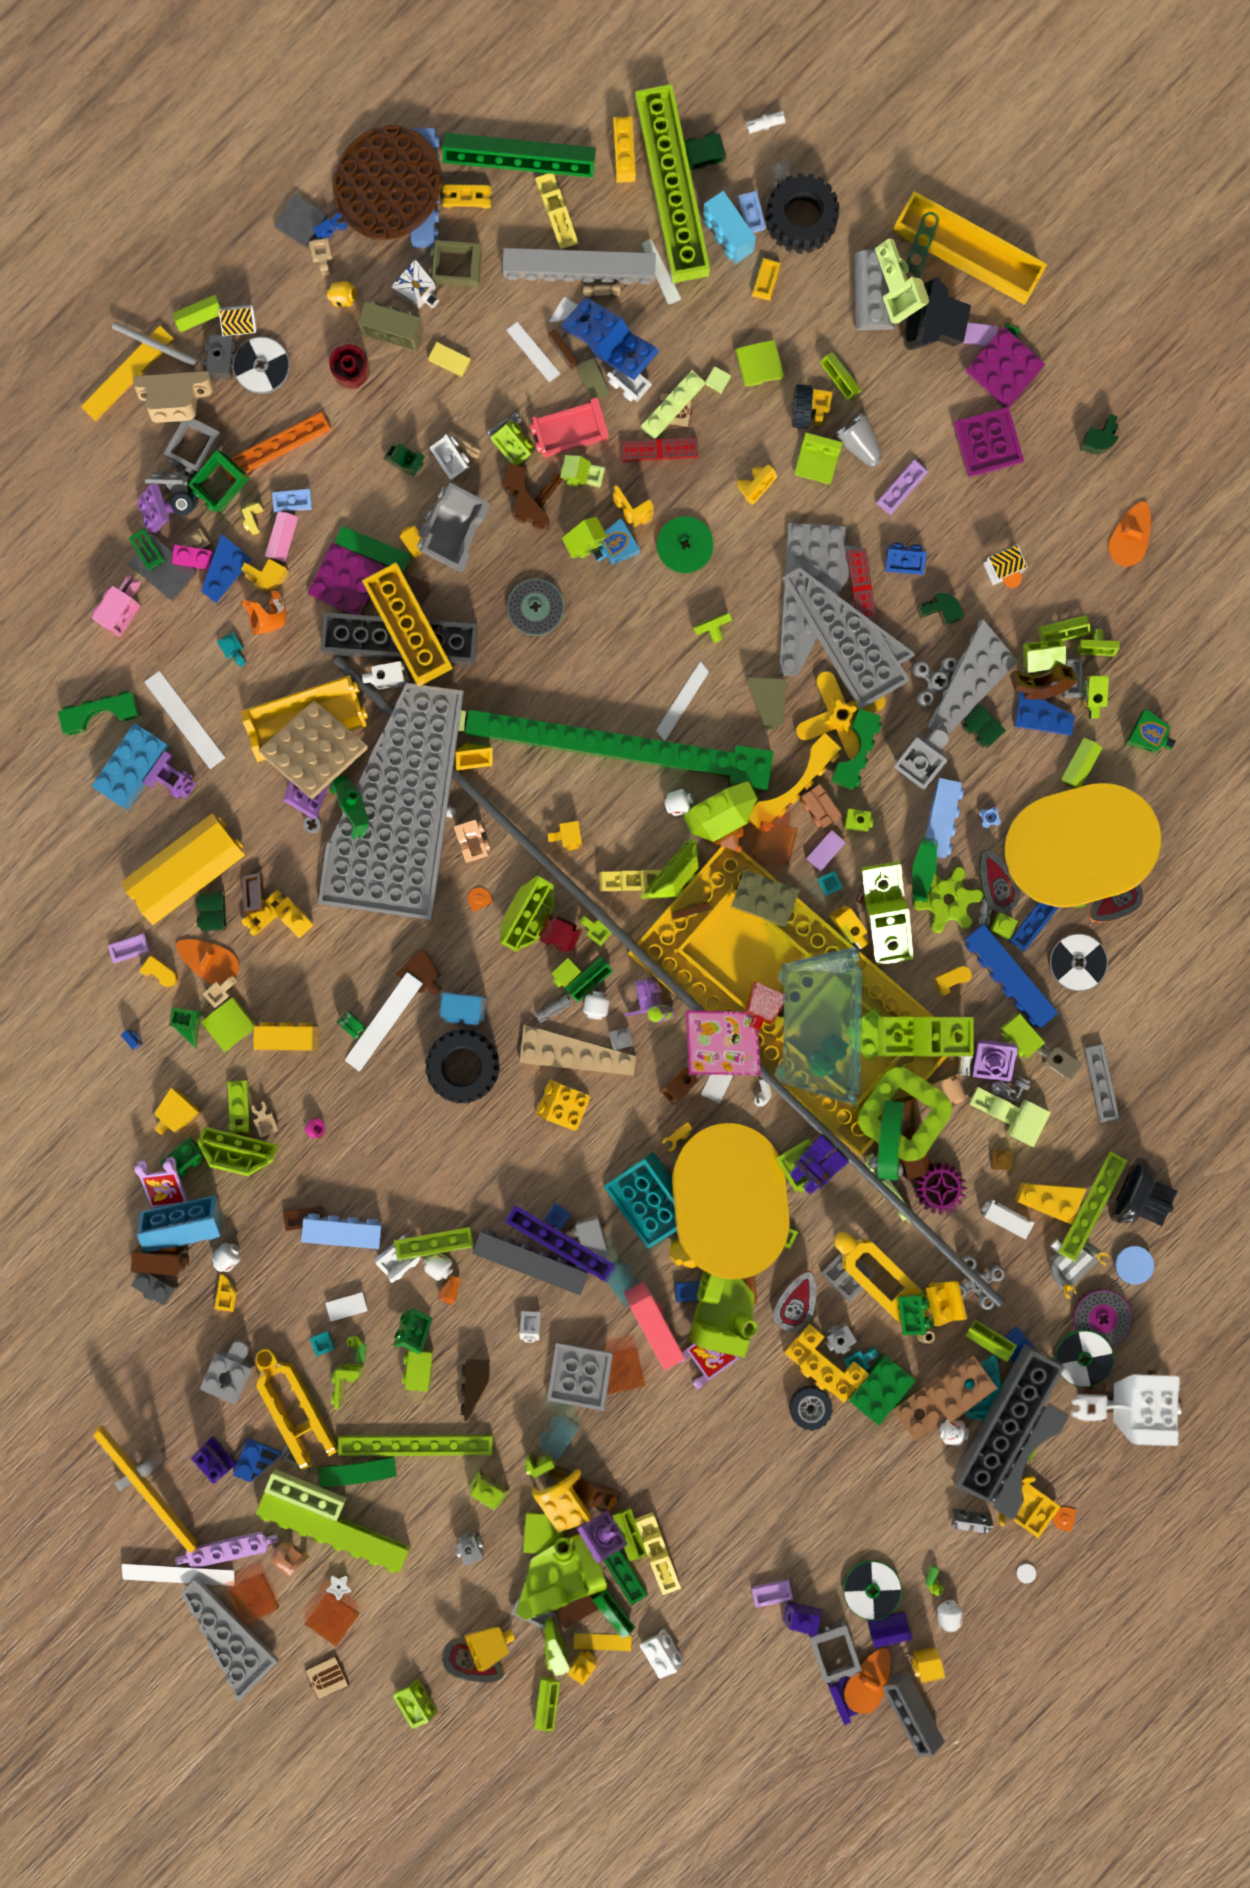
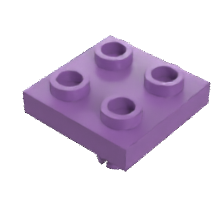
M157 483L150 484L138 498V507L142 511L143 523L149 534L157 533L169 520L167 513H175L171 508V501H163Z
M289 781L283 801L312 819L317 818L329 785L311 799Z
M978 1040L972 1077L1011 1082L1017 1044Z
M608 1510L577 1528L597 1563L628 1545L620 1532V1527H617L618 1524L614 1522Z

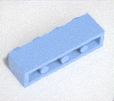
M939 778L936 781L925 838L938 841L937 858L945 859L947 855L951 854L952 844L949 843L951 836L954 837L956 825H953L954 819L959 816L960 807L957 806L958 800L962 799L964 788H961V782Z
M311 1213L303 1219L301 1242L379 1249L382 1223H379L377 1219L359 1221L357 1217H347V1220L339 1219V1216L336 1215L320 1218V1214Z

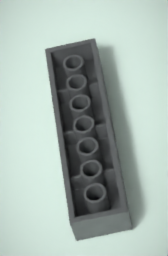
M324 612L321 652L324 655L404 661L382 617ZM427 620L450 664L476 666L479 630L477 624Z
M1027 1344L1023 1346L951 1477L956 1487L988 1503L992 1501L1065 1368L1057 1359Z

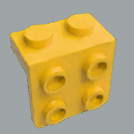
M617 485L613 487V501L618 509L620 507L623 509V516L628 524L632 523L635 528L641 523L644 525L652 520L654 505L650 499L633 509Z
M550 1079L549 1083L545 1086L541 1102L537 1105L535 1115L576 1131L590 1101V1096Z

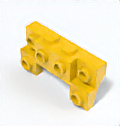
M808 1324L787 1346L784 1353L801 1367L800 1372L807 1378L810 1376L816 1380L815 1384L824 1391L826 1388L844 1403L853 1391L860 1387L869 1376V1373L855 1361L843 1372V1370L816 1349L824 1335Z

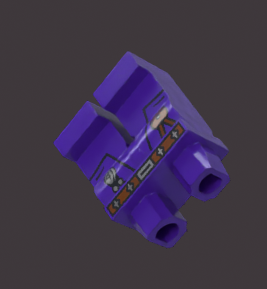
M819 1135L799 1159L796 1160L795 1166L789 1175L795 1181H798L805 1175L809 1180L802 1187L811 1194L818 1188L822 1189L848 1161L825 1138Z
M214 1436L198 1448L191 1457L192 1461L213 1485L237 1464L227 1451L219 1457L217 1456L224 1448Z

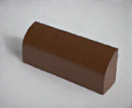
M908 1096L894 1101L905 1102L901 1135L911 1140L921 1126L922 1119L918 1100L913 1096ZM929 1152L917 1161H904L899 1158V1163L903 1166L902 1176L908 1180L928 1174L927 1169L932 1170Z

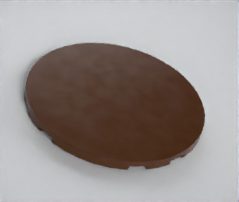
M385 125V127L370 129L353 140L339 159L337 170L334 172L332 187L334 189L336 208L341 213L343 220L362 236L375 240H391L403 237L422 225L434 210L441 193L442 169L439 158L431 144L413 129L404 128L400 125Z

